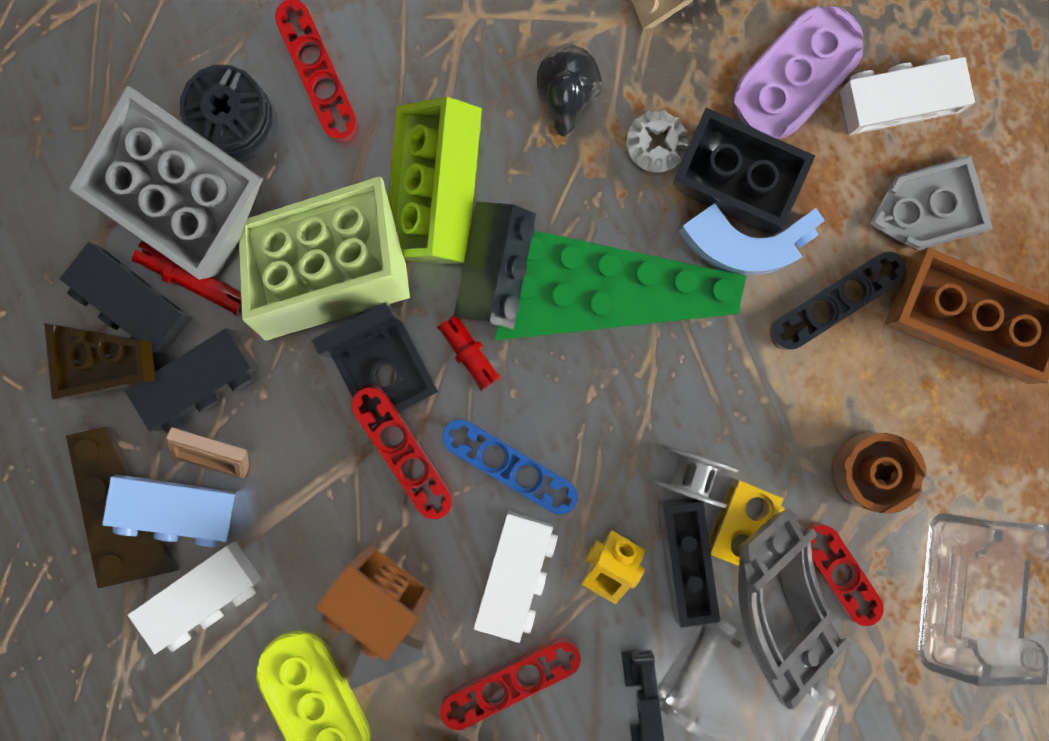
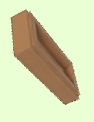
M171 427L166 437L171 458L241 479L245 478L247 474L249 460L247 450L173 427Z

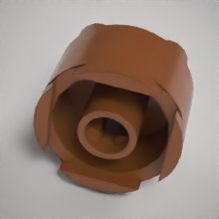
M865 432L855 435L841 446L832 460L834 481L841 495L857 507L878 513H896L911 506L919 498L922 491L923 477H926L925 461L918 448L911 441L890 433ZM877 465H882L883 469L878 472L880 479H876L874 476V474L877 471Z

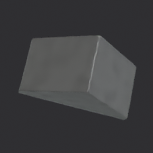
M406 635L387 661L379 656L377 659H372L360 651L348 682L350 689H356L425 658L428 650L425 642Z

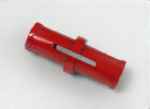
M451 316L450 320L447 321L446 319L437 326V329L441 331L457 354L455 356L457 363H463L479 386L480 391L500 379L501 376L497 374L482 352L483 345L481 342H475L461 320Z

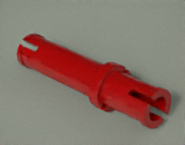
M142 240L138 244L142 251L140 252L135 249L132 262L161 275L162 280L170 285L176 283L230 311L233 315H240L242 312V308H240L242 305L241 291L214 277L199 280Z

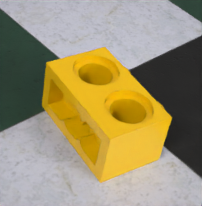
M732 478L723 501L727 507L720 508L709 536L711 555L739 566L740 555L733 554L731 550L733 538L740 534H745L749 538L773 515L784 511L785 508L781 506L784 498ZM758 497L763 504L762 512L755 518H749L745 510L746 504L750 499Z

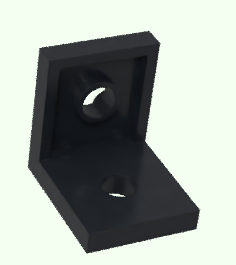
M386 301L311 340L319 355L333 359L352 397L360 387L376 385L387 394L398 413L439 392L397 310ZM383 364L392 365L397 372L396 381L388 387L381 386L375 377L377 369ZM367 394L362 396L363 404L360 408L363 411L370 409L376 417V422L370 423L372 427L382 419L392 417L390 412H387L383 417L377 410V403L380 399L377 396L375 398H370Z

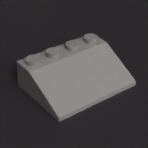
M126 86L69 189L201 280L218 276L238 244L263 179L132 87Z

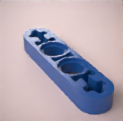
M464 419L454 420L444 428L442 434L443 443L451 453L554 514L564 515L575 508L578 501V493L574 485L565 478ZM462 426H465L469 429L467 437L475 442L478 440V435L486 438V441L478 448L475 459L468 455V452L473 449L472 447L464 443L460 444L459 447H455L452 444L454 441V437L450 435L452 429L460 430ZM496 445L503 450L505 460L501 466L491 468L484 464L482 454L488 446ZM525 465L534 467L538 473L536 484L530 488L520 486L515 478L517 470ZM545 475L553 478L548 483V486L553 489L560 490L562 486L568 488L567 496L571 499L568 504L561 502L558 507L552 504L554 498L545 491H543L542 498L534 495L542 487Z

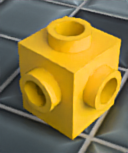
M611 531L603 543L596 540L588 552L585 561L590 563V566L581 585L617 604L630 587L634 589L642 578L645 568L640 566L646 550L629 539Z

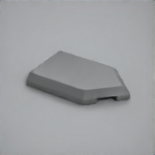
M971 155L896 176L869 224L916 251L993 229Z

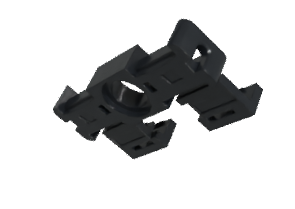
M641 649L621 651L625 687H641V690L636 691L639 724L630 725L631 741H664L654 654L652 650L641 651Z

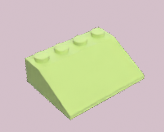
M381 176L247 218L239 239L242 320L265 341L361 313L385 301L391 304L410 298L406 263L384 181Z

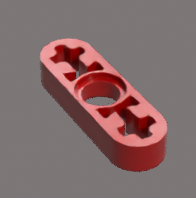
M814 523L805 528L807 530L814 528L816 533L818 532L823 536L828 535L829 538L826 539L825 545L831 553L835 555L838 551L841 553L840 555L828 558L823 550L817 547L812 548L816 539L814 538L811 541L814 567L847 617L861 626H872L879 622L884 613L883 602L838 533L832 527L822 523ZM846 563L852 571L851 579L844 585H837L832 579V571L836 565ZM856 590L859 597L867 602H872L868 605L870 613L866 616L860 612L855 613L859 608L858 602L854 596L847 594L844 598L843 594Z

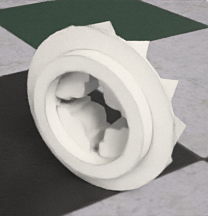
M666 110L648 111L635 119L628 131V153L631 159L646 171H668L682 161L688 148V131L682 125L679 117L668 114ZM668 130L667 137L664 140L665 145L668 146L667 149L658 146L648 153L647 150L652 140L648 135L649 132L658 135Z

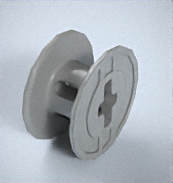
M662 445L663 449L679 454L680 457L670 484L651 479V483L716 506L727 507L725 503L709 498V494L718 468L733 473H738L739 470Z

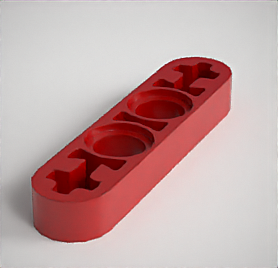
M285 0L276 9L275 21L320 124L331 140L339 143L349 142L358 132V120L314 20L304 3L299 0ZM294 11L297 16H301L298 20L305 34L299 37L290 22L286 23L289 21L288 14ZM306 45H315L320 51L318 59L310 64L300 61V50ZM328 79L335 83L333 95L325 99L317 97L314 92L316 84L320 80ZM335 105L344 120L350 118V121L345 123L346 130L341 133L337 128H330L335 124V119L329 108Z
M376 385L360 387L352 399V411L417 510L430 520L443 518L449 513L452 506L449 488L387 394ZM365 394L370 398L377 396L380 399L377 403V410L383 417L387 412H390L392 417L382 419L375 428H372L370 423L376 422V417L370 409L363 411L360 408L363 404L362 396ZM395 426L402 431L403 439L398 445L387 446L381 441L380 433L385 427ZM411 458L420 460L424 465L423 473L417 478L406 477L401 470L406 460ZM430 477L434 479L428 482L431 492L435 496L443 495L441 507L436 508L433 504L425 505L427 503V494L422 485ZM421 486L417 492L414 491L413 488Z
M555 639L451 691L445 696L441 704L440 716L442 722L452 730L466 729L571 676L578 670L581 662L577 645L570 639ZM562 648L565 653L572 651L573 655L569 657L570 665L564 667L561 662L551 665L550 671L552 675L547 677L544 665L538 658L545 656L547 664L557 658V649ZM523 665H533L539 671L537 682L532 685L520 683L517 678V671ZM496 682L503 687L505 693L499 702L492 703L484 699L482 689L487 683ZM475 691L477 704L482 710L476 711V704H473L465 709L464 718L460 719L457 714L450 716L449 712L452 708V702L457 701L459 706H463L471 702L472 696L469 692Z

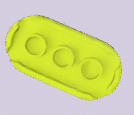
M292 631L278 636L265 647L257 666L256 680L259 690L285 741H372L369 723L331 649L321 638L304 631Z

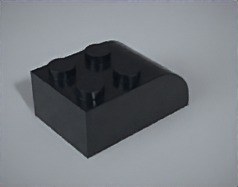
M706 107L672 183L676 189L689 198L708 207L715 203L722 213L771 235H775L784 229L816 155Z

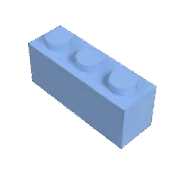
M116 474L110 480L102 525L112 526V533L119 535L137 536L138 530L154 532L153 538L157 540L176 542L179 536L195 538L194 544L218 547L219 541L227 542L229 537L236 492Z

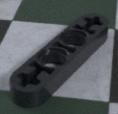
M884 252L872 257L779 317L770 328L772 343L782 350H794L808 343L899 284L906 274L904 260L893 252ZM880 261L884 265L888 263L893 265L894 269L890 271L892 279L885 276L872 283L868 276L881 270L882 265ZM849 280H855L862 285L863 296L858 302H852L845 297L844 286ZM817 301H823L830 306L831 316L825 323L816 321L811 314L812 306ZM800 311L803 319L797 315ZM804 320L813 329L811 333H809L808 327H803L795 332L794 338L796 341L794 343L791 339L782 340L780 336L784 332V327L782 326L784 323L789 327Z

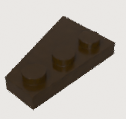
M44 323L52 400H67L156 381L151 341Z

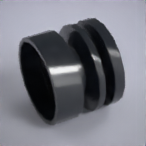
M212 65L199 70L186 83L180 97V115L183 123L238 162H246L259 157L271 146L277 133L278 115L272 100L246 71L232 65ZM223 105L228 108L231 107L228 114L219 111Z

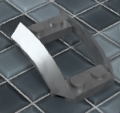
M789 509L773 515L738 547L740 555L738 570L739 605L747 640L776 697L788 710L797 707L850 645L847 638H839L831 624L835 617L822 593L815 573L811 541L817 536L814 528L807 530L796 522L800 517ZM779 572L788 606L801 630V633L782 654H780L767 622L762 588Z

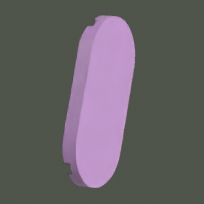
M829 6L828 8L813 7L801 13L738 82L733 95V109L738 122L777 139L785 138L799 129L860 62L863 53V34L857 20L849 12L834 6Z

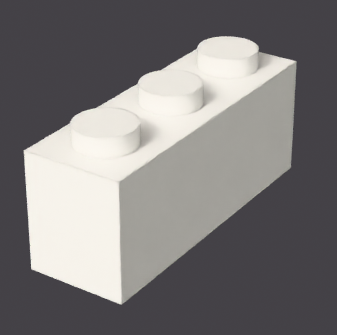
M950 55L934 57L927 60L926 65L912 67V63L898 64L889 68L888 73L874 75L873 70L859 72L850 77L851 80L839 91L849 135L961 113L975 103L966 58L950 60Z
M511 511L507 512L474 630L520 643L523 632L530 634L536 614L535 610L530 609L533 595L541 596L547 576L546 572L541 571L544 557L552 558L558 535L552 534V523Z
M234 542L225 546L128 614V617L154 654L165 647L172 653L192 639L188 631L200 624L203 630H205L224 616L220 610L231 601L237 607L256 594L252 586L261 581L262 578L238 543Z

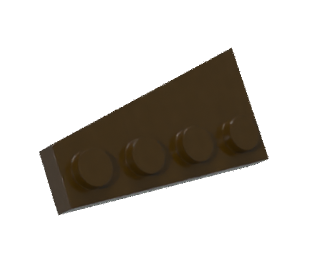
M110 427L66 435L97 587L103 588L179 570L174 558H170L163 541L153 538L154 532L138 530L137 536H125L112 533V526L102 525L111 477L116 474L130 476L129 473L131 472Z

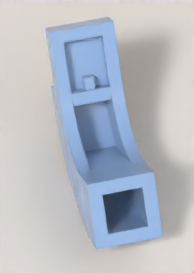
M714 203L683 225L678 233L689 248L712 267L735 274L756 276L777 271L803 257L794 243L801 248L819 235L815 228L825 220L815 208L776 236L753 238L737 231Z

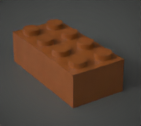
M929 247L912 254L906 274L901 281L884 325L1023 383H1048L1049 297Z
M370 545L347 565L316 606V609L323 613L321 619L330 628L340 633L345 630L356 638V646L364 654L372 659H377L379 656L387 661L419 619L432 591L374 546Z

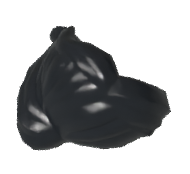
M576 45L563 46L556 52L548 55L541 62L537 71L539 94L544 97L545 102L549 105L555 117L554 128L557 130V134L563 137L567 136L574 129L582 110L600 93L602 85L600 71L594 57L586 49Z

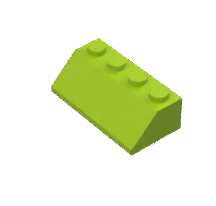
M447 96L396 106L388 200L405 261L437 264L464 263L471 230L479 135L481 131L482 108Z

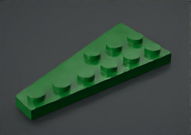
M534 231L514 329L497 327L495 341L739 314L746 276Z

